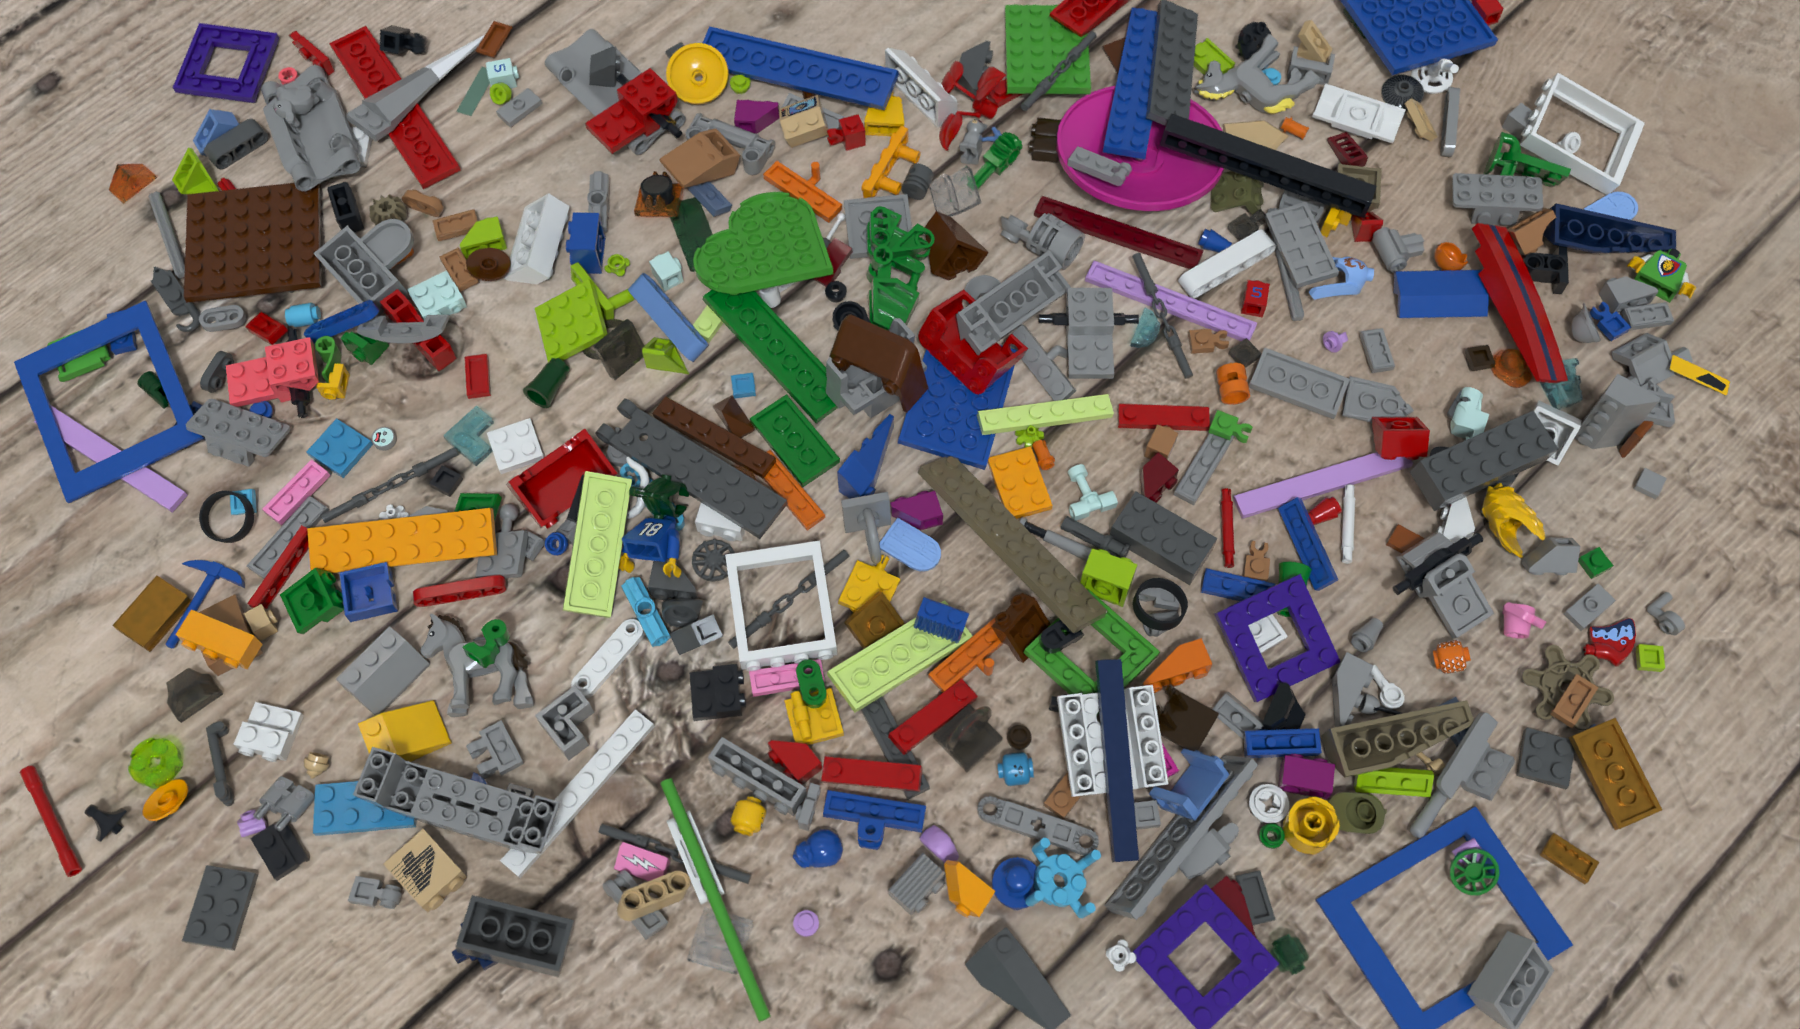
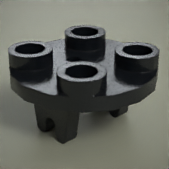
M1251 22L1240 31L1238 44L1235 45V48L1239 49L1238 54L1244 60L1249 59L1262 47L1267 34L1271 35L1264 22Z

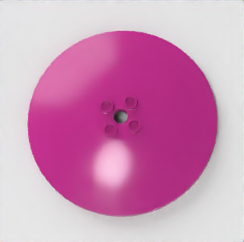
M1116 86L1102 88L1085 95L1066 111L1059 124L1056 148L1064 171L1076 185L1088 194L1103 202L1121 208L1138 211H1162L1191 204L1210 192L1219 182L1224 171L1222 167L1160 146L1166 126L1152 121L1145 160L1104 153L1103 147ZM1190 100L1189 120L1222 131L1218 122L1205 108ZM1079 146L1118 163L1126 162L1131 165L1132 171L1121 186H1116L1067 166L1069 157Z

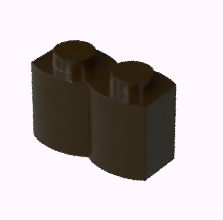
M1037 117V124H1032L1031 136L1035 137L1034 141L1030 140L1029 153H1033L1032 160L1057 163L1056 140L1061 120Z

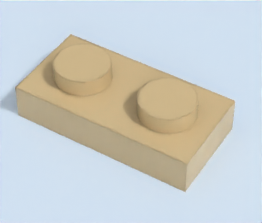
M1412 98L1405 103L1408 109L1406 114L1415 123L1416 127L1414 130L1420 138H1425L1430 142L1438 136L1422 104Z

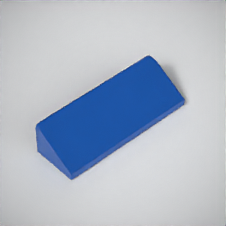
M1319 728L1245 731L1244 757L1275 758L1285 757V755L1288 756L1289 754H1299L1305 757L1318 756L1322 753Z

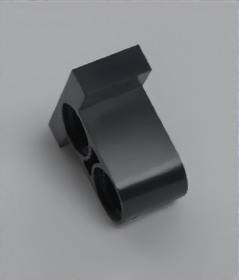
M1558 245L1553 254H1527L1523 261L1533 282L1552 283L1553 294L1562 295L1569 283L1567 247Z

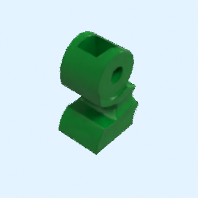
M499 619L491 620L482 627L481 630L486 640L484 646H478L475 642H471L462 647L467 657L485 669L490 664L495 663V658L500 653L498 647L505 645L510 638L506 624Z

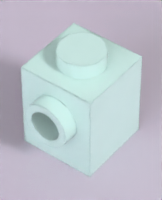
M669 252L657 255L649 261L652 274L664 291L684 282L681 272L682 266L676 257L672 258Z

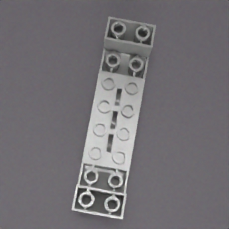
M372 747L353 796L418 820L419 822L509 849L536 854L543 851L560 805L558 801L538 795L535 798L527 797L412 763L395 753Z

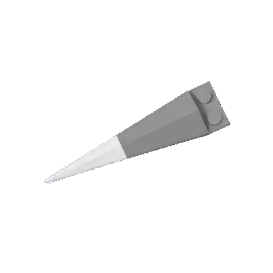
M484 36L362 100L360 106L346 114L347 120L374 141H378L392 132L411 109L449 71L474 51Z

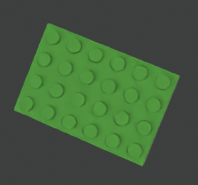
M1005 5L1007 93L1032 94L1036 86L1047 76H1050L1055 67L1062 60L1066 59L1068 52L1088 35L1086 33L1080 37L1050 17V12L1058 5ZM1089 46L1075 62L1071 63V66L1064 73L1060 74L1056 82L1045 94H1091ZM1065 63L1060 66L1062 70L1066 67Z

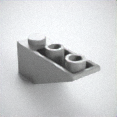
M1348 652L1341 660L1332 678L1335 727L1351 724L1354 715L1350 713L1353 707H1359L1364 697L1360 693L1363 687H1369L1374 675L1370 674L1374 665Z

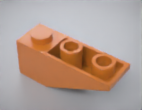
M1202 638L1179 645L1143 682L1142 686L1153 685L1154 693L1161 691L1164 686L1172 685L1174 687L1183 684L1186 679L1193 677L1194 679H1201L1207 676L1212 662Z

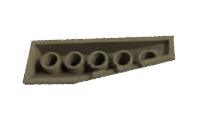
M1465 700L1330 728L1321 735V739L1328 760L1335 764V768L1345 778L1391 768L1470 727L1474 719L1468 701Z

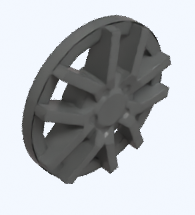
M716 539L703 541L693 552L692 566L695 573L700 578L712 582L728 577V571L725 572L721 567L723 565L727 567L726 556H722V553L726 550L730 551L728 554L735 553L730 544ZM709 545H714L713 551L708 550ZM717 545L723 546L717 550ZM705 547L706 553L700 552ZM696 557L704 558V560H696ZM697 566H703L702 570L699 571ZM707 569L711 570L709 576L704 575ZM716 570L722 574L713 577Z

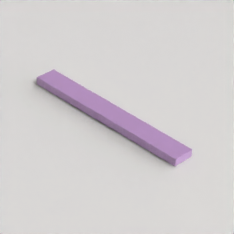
M1093 261L1086 275V282L1101 288H1112L1114 293L1152 307L1153 296H1147L1141 278ZM1155 285L1158 288V292L1155 295L1164 302L1169 314L1216 332L1225 330L1227 331V336L1249 344L1257 326L1256 322L1160 285ZM1160 302L1159 305H1156L1155 303L1156 308L1158 310L1163 311Z
M51 406L64 442L82 455L98 463L121 452L112 444ZM147 467L121 478L122 481L172 513L188 496L183 490Z
M1376 452L1235 495L1233 500L1241 518L1244 519L1279 508L1297 497L1302 500L1344 488L1345 485H1354L1409 468L1413 465V462L1405 457H1396L1395 460L1383 459Z

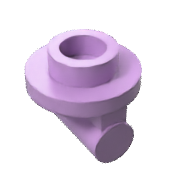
M254 809L240 815L241 818L237 821L242 838L261 832L268 827L264 817L261 820L253 817V814L256 812Z
M1472 838L1452 852L1456 856L1458 852L1474 847L1481 849V847ZM1472 853L1465 855V857L1470 860ZM1477 853L1476 861L1479 862L1483 854ZM1462 859L1459 860V862H1460L1461 864H1463V865L1466 864V862H1465L1464 860H1462Z

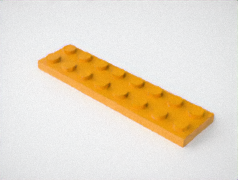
M493 508L307 528L310 569L313 570L316 567L331 573H340L387 562L389 567L497 555Z

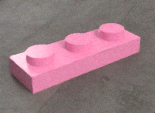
M311 459L262 510L282 526L301 504L330 477V474Z
M818 659V660H813V661H815L816 663H818V665L820 666V670H821L822 677H823V681H824V675H823V669H822L821 660H819V659ZM794 663L781 667L749 671L753 697L800 689L796 675V669L799 664ZM807 668L804 670V673L810 674L813 670Z

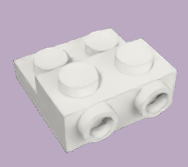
M255 702L248 721L242 722L233 745L239 749L238 752L245 756L253 757L254 754L262 755L261 758L267 761L276 762L277 759L286 761L304 715L301 712Z

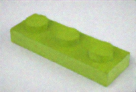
M1387 768L1355 775L1354 790L1355 792L1431 797L1434 773L1432 770Z

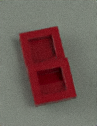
M836 238L826 248L833 267V274L812 278L825 287L830 282L836 280L841 273L840 268L853 253L850 246Z

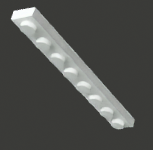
M635 709L556 797L555 801L560 802L542 853L536 854L510 849L500 860L501 863L521 878L655 727L654 724Z

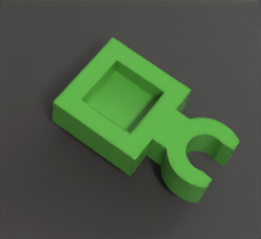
M1217 410L1208 433L1230 440L1233 435L1238 441L1247 443L1249 436L1242 434V432L1251 433L1253 427L1247 423L1237 424L1238 417Z

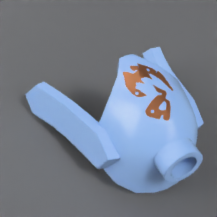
M1332 257L1338 271H1343L1346 274V283L1314 287L1310 289L1309 294L1314 300L1331 296L1360 294L1366 281L1372 282L1374 268H1368L1364 262L1352 257Z

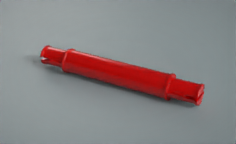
M1224 488L1221 490L1222 501L1220 502L1222 554L1224 555V567L1233 568L1235 554L1233 501H1231V489Z

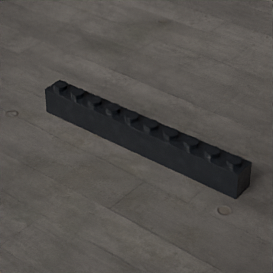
M1172 113L1160 142V146L1362 218L1365 217L1372 203L1377 187L1376 185Z

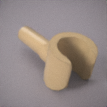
M1422 752L1416 754L1426 764V769L1433 771L1434 776L1442 773L1445 768V763L1442 759L1437 758L1431 761Z

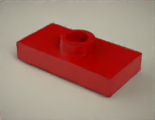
M260 312L245 326L249 332L270 345H273L288 331L283 324L263 312Z

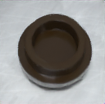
M1016 725L1008 731L1007 741L1012 748L1022 750L1031 743L1032 735L1027 727Z

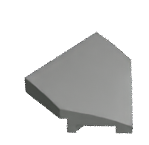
M1653 377L1641 387L1661 399L1643 421H1652L1655 425L1671 428L1675 423L1673 404L1671 403L1675 396L1665 393L1657 385L1659 381Z

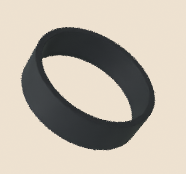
M231 491L216 492L210 495L202 504L199 513L201 529L209 538L224 543L240 541L250 532L253 526V506L245 496ZM227 495H234L240 499L244 506L245 521L237 534L230 538L220 539L212 532L209 526V513L217 500Z
M1164 578L1146 580L1139 586L1133 598V610L1136 617L1147 627L1159 631L1170 630L1178 626L1188 608V601L1184 591L1176 583ZM1148 588H1161L1169 591L1180 603L1181 616L1171 621H1160L1152 618L1142 609L1139 602V593Z

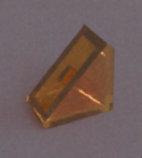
M117 164L109 191L124 204L157 177L143 164Z

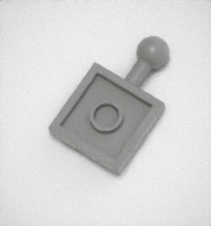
M505 504L501 507L499 513L503 520L501 532L495 533L497 555L478 558L476 578L492 575H501L505 578L522 577L528 533L524 530L511 531L512 521L518 517V509L515 505Z

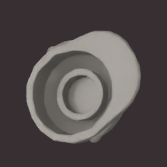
M1583 303L1582 310L1572 320L1573 337L1578 342L1596 343L1601 341L1591 314L1585 303Z

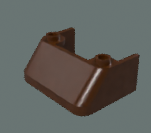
M849 314L842 320L829 356L832 358V363L839 371H846L853 365L880 377L884 390L890 395L899 396L903 411L908 413L928 390L917 347L910 340Z

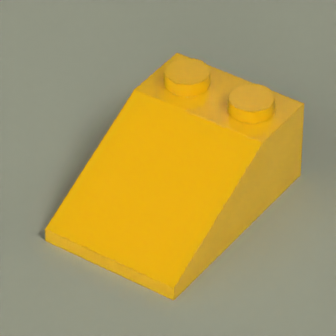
M434 700L380 713L358 723L369 754L372 747L395 753L404 760L412 762L452 744Z

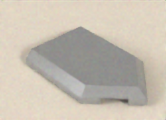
M1352 376L1349 377L1350 380L1346 390L1342 416L1372 423V417H1405L1414 411L1409 404L1405 403L1395 386Z

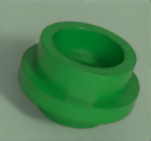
M1268 823L1260 829L1259 839L1265 847L1275 849L1282 845L1285 834L1279 825ZM1273 833L1276 839H1268L1267 834Z

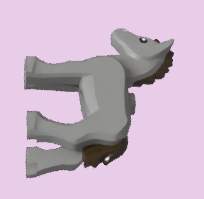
M430 614L431 624L428 625L429 631L426 641L421 647V654L425 658H432L438 652L444 650L447 666L453 675L454 696L447 710V714L450 717L467 715V708H470L469 678L484 676L497 671L500 672L501 679L498 689L493 694L492 702L494 705L511 701L514 684L516 690L514 706L518 709L532 708L534 706L528 689V678L526 673L522 671L528 668V660L524 658L526 654L518 644L507 642L505 645L498 647L500 653L497 654L495 663L490 664L485 669L466 656L462 647L471 642H466L464 628L460 626V622L454 618L451 619L450 616L439 615L437 617L434 614ZM478 637L473 640L478 646L486 644L485 637Z

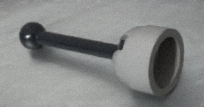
M1366 693L1359 707L1361 713L1369 715L1375 714L1377 711H1383L1392 715L1402 714V712L1380 706L1379 700L1376 697Z

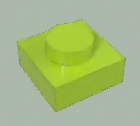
M1638 644L1635 647L1637 670L1654 672L1665 670L1663 646Z

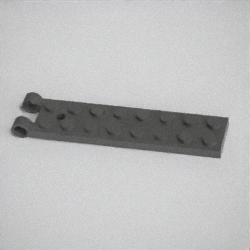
M626 398L617 406V410L624 417L630 419L621 432L617 434L610 426L604 423L595 432L597 437L604 443L614 447L658 476L662 477V474L672 476L671 481L685 484L690 496L761 539L788 504L785 498L640 410L633 402ZM644 435L648 436V439H647V440H645V441H641V440H640V437H641V436H644Z

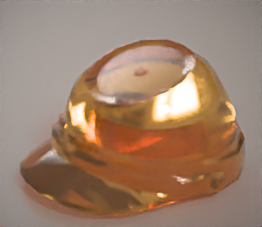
M1504 349L1493 357L1496 363L1491 368L1494 376L1510 387L1521 388L1531 381V370L1519 350Z

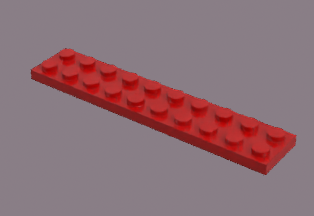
M367 26L329 43L364 99L401 80L385 53L380 50L379 44ZM418 103L395 129L387 134L422 189L461 171L458 163Z

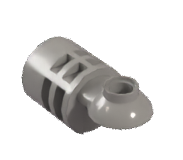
M1044 213L1037 220L1031 232L1026 229L1028 224L1015 216L1010 215L1009 219L1001 216L1002 236L1014 243H1018L1021 239L1026 242L1027 249L1039 256L1050 250L1063 267L1061 268L1063 270L1067 269L1075 260L1085 240L1083 232L1050 213Z

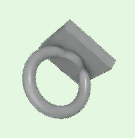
M888 492L841 500L845 533L865 530L870 558L873 563L878 564L881 561V551L877 527L891 525Z

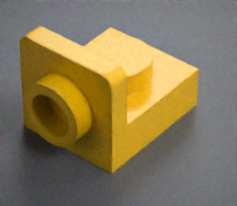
M1332 207L1320 231L1322 236L1328 237L1330 231H1335L1339 223L1347 226L1352 214Z
M334 364L333 372L329 374V383H317L316 388L322 397L330 400L345 398L350 374L344 364Z

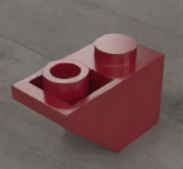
M1159 452L1143 466L1140 475L1141 495L1155 503L1161 499L1162 493L1166 489L1171 490L1178 481L1177 475L1179 469Z

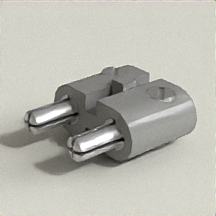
M280 776L260 798L262 805L253 814V817L261 820L268 810L275 814L279 812L281 813V818L274 827L276 830L282 831L290 821L296 822L315 800V796L310 790L300 785L295 786L293 781Z

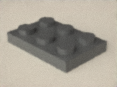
M206 865L182 941L235 951L258 875L252 872Z

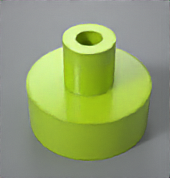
M500 82L491 86L490 97L494 103L501 105L510 101L512 91L507 84Z

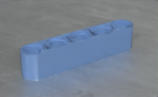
M642 273L629 287L628 291L687 359L694 362L709 346L702 335L647 274Z

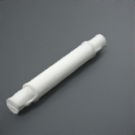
M1349 484L1344 487L1345 497L1343 498L1341 550H1343L1342 562L1345 564L1352 563V551L1354 550L1356 499L1354 498L1355 486Z

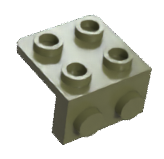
M1233 171L1224 172L1219 182L1211 190V209L1213 212H1219L1245 205L1252 216L1260 215L1261 205L1264 203L1261 194L1264 182Z

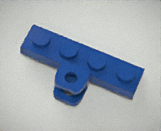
M828 790L823 817L858 822L859 846L861 848L878 850L883 842L885 827L922 833L926 806Z

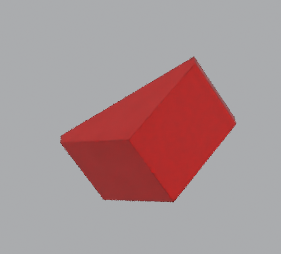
M1367 212L1364 218L1352 214L1351 225L1354 242L1373 241V234L1382 228L1384 220L1373 212Z

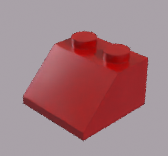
M1372 417L1375 450L1383 459L1395 460L1396 457H1405L1410 460H1417L1419 457H1427L1430 430L1418 417Z

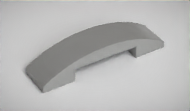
M427 315L424 322L387 323L385 316H375L373 319L360 324L357 332L365 337L389 343L421 342L441 334L445 329L449 316Z

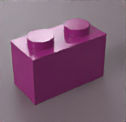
M1299 754L1285 755L1280 764L1278 787L1284 792L1327 800L1333 793L1335 764H1330L1327 760L1320 758L1313 760L1304 759Z

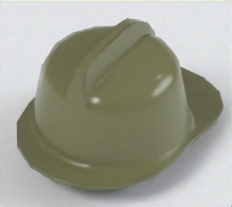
M1342 792L1334 795L1329 801L1336 811L1335 813L1340 823L1339 830L1372 834L1379 831L1384 824L1387 809H1384L1381 801L1373 795Z

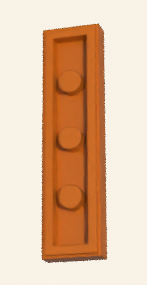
M769 450L767 453L776 458V463L764 477V480L776 494L787 500L788 504L786 507L808 531L825 519V514L773 452Z

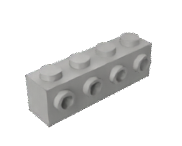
M721 737L708 756L712 766L711 770L721 777L727 775L733 779L732 783L743 790L745 787L753 791L754 797L762 802L768 800L774 804L773 807L778 812L784 815L788 812L794 816L798 806L803 803L807 796L805 786Z

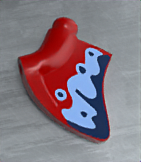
M1627 618L1606 627L1590 626V644L1583 646L1584 656L1594 655L1598 659L1609 661L1615 667L1619 666L1627 659L1635 644L1636 630L1634 620Z

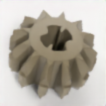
M389 194L384 198L381 195L380 200L373 199L374 205L369 206L370 219L375 226L388 219H398L401 221L407 219L406 206L398 196L393 198Z

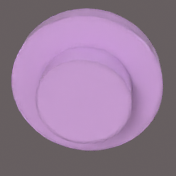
M804 910L795 916L793 926L799 935L809 937L818 930L819 919L814 912Z

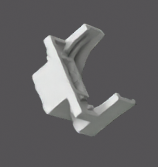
M900 318L893 319L889 331L910 340L914 344L915 334ZM831 357L826 361V394L839 409L846 406L853 415L864 410L872 418L900 401L899 396L890 395L884 390L880 377L853 365L846 371H839L832 363ZM921 360L924 372H926L927 366Z

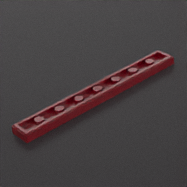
M1041 196L1034 211L1035 217L1040 218L1044 213H1050L1085 234L1187 269H1192L1199 265L1204 251L1045 196Z

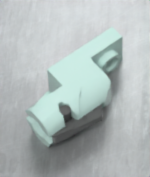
M1464 387L1459 391L1447 412V416L1451 419V433L1463 438L1464 441L1483 433L1489 417L1488 413L1481 411L1483 394L1479 390Z

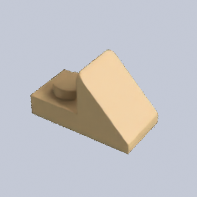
M1312 20L1305 21L1298 35L1301 43L1298 47L1297 55L1308 60L1326 63L1332 48Z

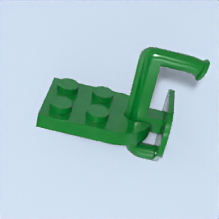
M1501 132L1489 156L1484 174L1488 175L1494 166L1502 167L1499 175L1513 176L1514 172L1522 174L1521 176L1539 177L1542 180V184L1554 187L1568 178L1571 169L1521 153L1519 140L1511 134ZM1503 143L1511 145L1509 152H1500Z

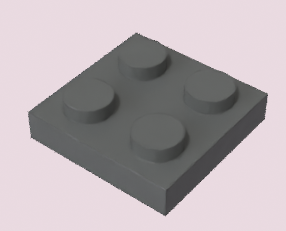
M1526 727L1523 731L1516 776L1566 790L1570 783L1575 751L1570 740Z

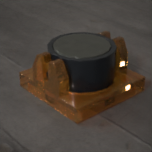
M654 171L652 176L647 177L640 184L634 208L635 216L677 217L684 188L679 183H672L666 171H663L662 175H658Z

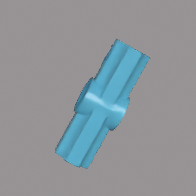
M632 577L626 580L621 587L651 646L659 647L665 644L671 636L641 578ZM644 609H651L650 613L646 615L640 614Z

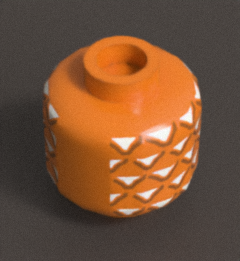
M1459 640L1439 643L1436 646V650H1433L1436 669H1441L1444 674L1464 671L1467 667L1466 662L1471 661L1468 647H1463Z

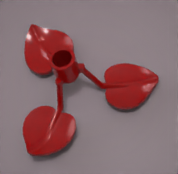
M958 61L952 63L941 84L948 94L955 86L974 99L972 107L975 109V112L957 111L955 115L951 113L947 116L939 132L940 143L945 150L948 151L950 143L962 126V115L980 118L982 115L989 120L996 115L998 105L986 97L1006 76L1005 73L992 66L987 68L978 81V90L975 96L957 82L963 75L962 63Z

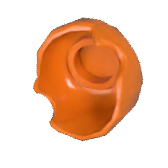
M1441 243L1434 252L1435 262L1442 270H1461L1468 263L1466 261L1467 254H1462L1461 250L1454 243Z

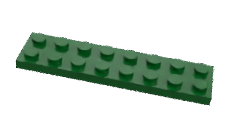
M711 290L703 295V301L816 424L838 408L826 394V367L755 291L730 295L729 293Z

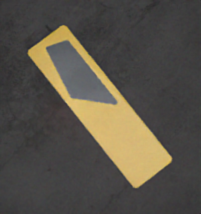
M1672 356L1670 370L1719 393L1728 394L1729 380L1680 357Z

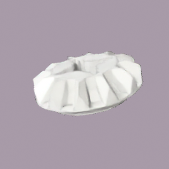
M1263 784L1255 788L1251 793L1249 807L1252 811V816L1258 818L1261 823H1276L1282 821L1287 815L1289 799L1286 793L1278 786ZM1273 796L1272 805L1275 808H1270L1269 811L1265 812V804L1262 801L1266 802Z

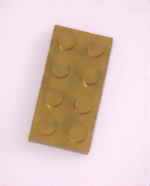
M1616 717L1568 737L1615 830L1662 811Z

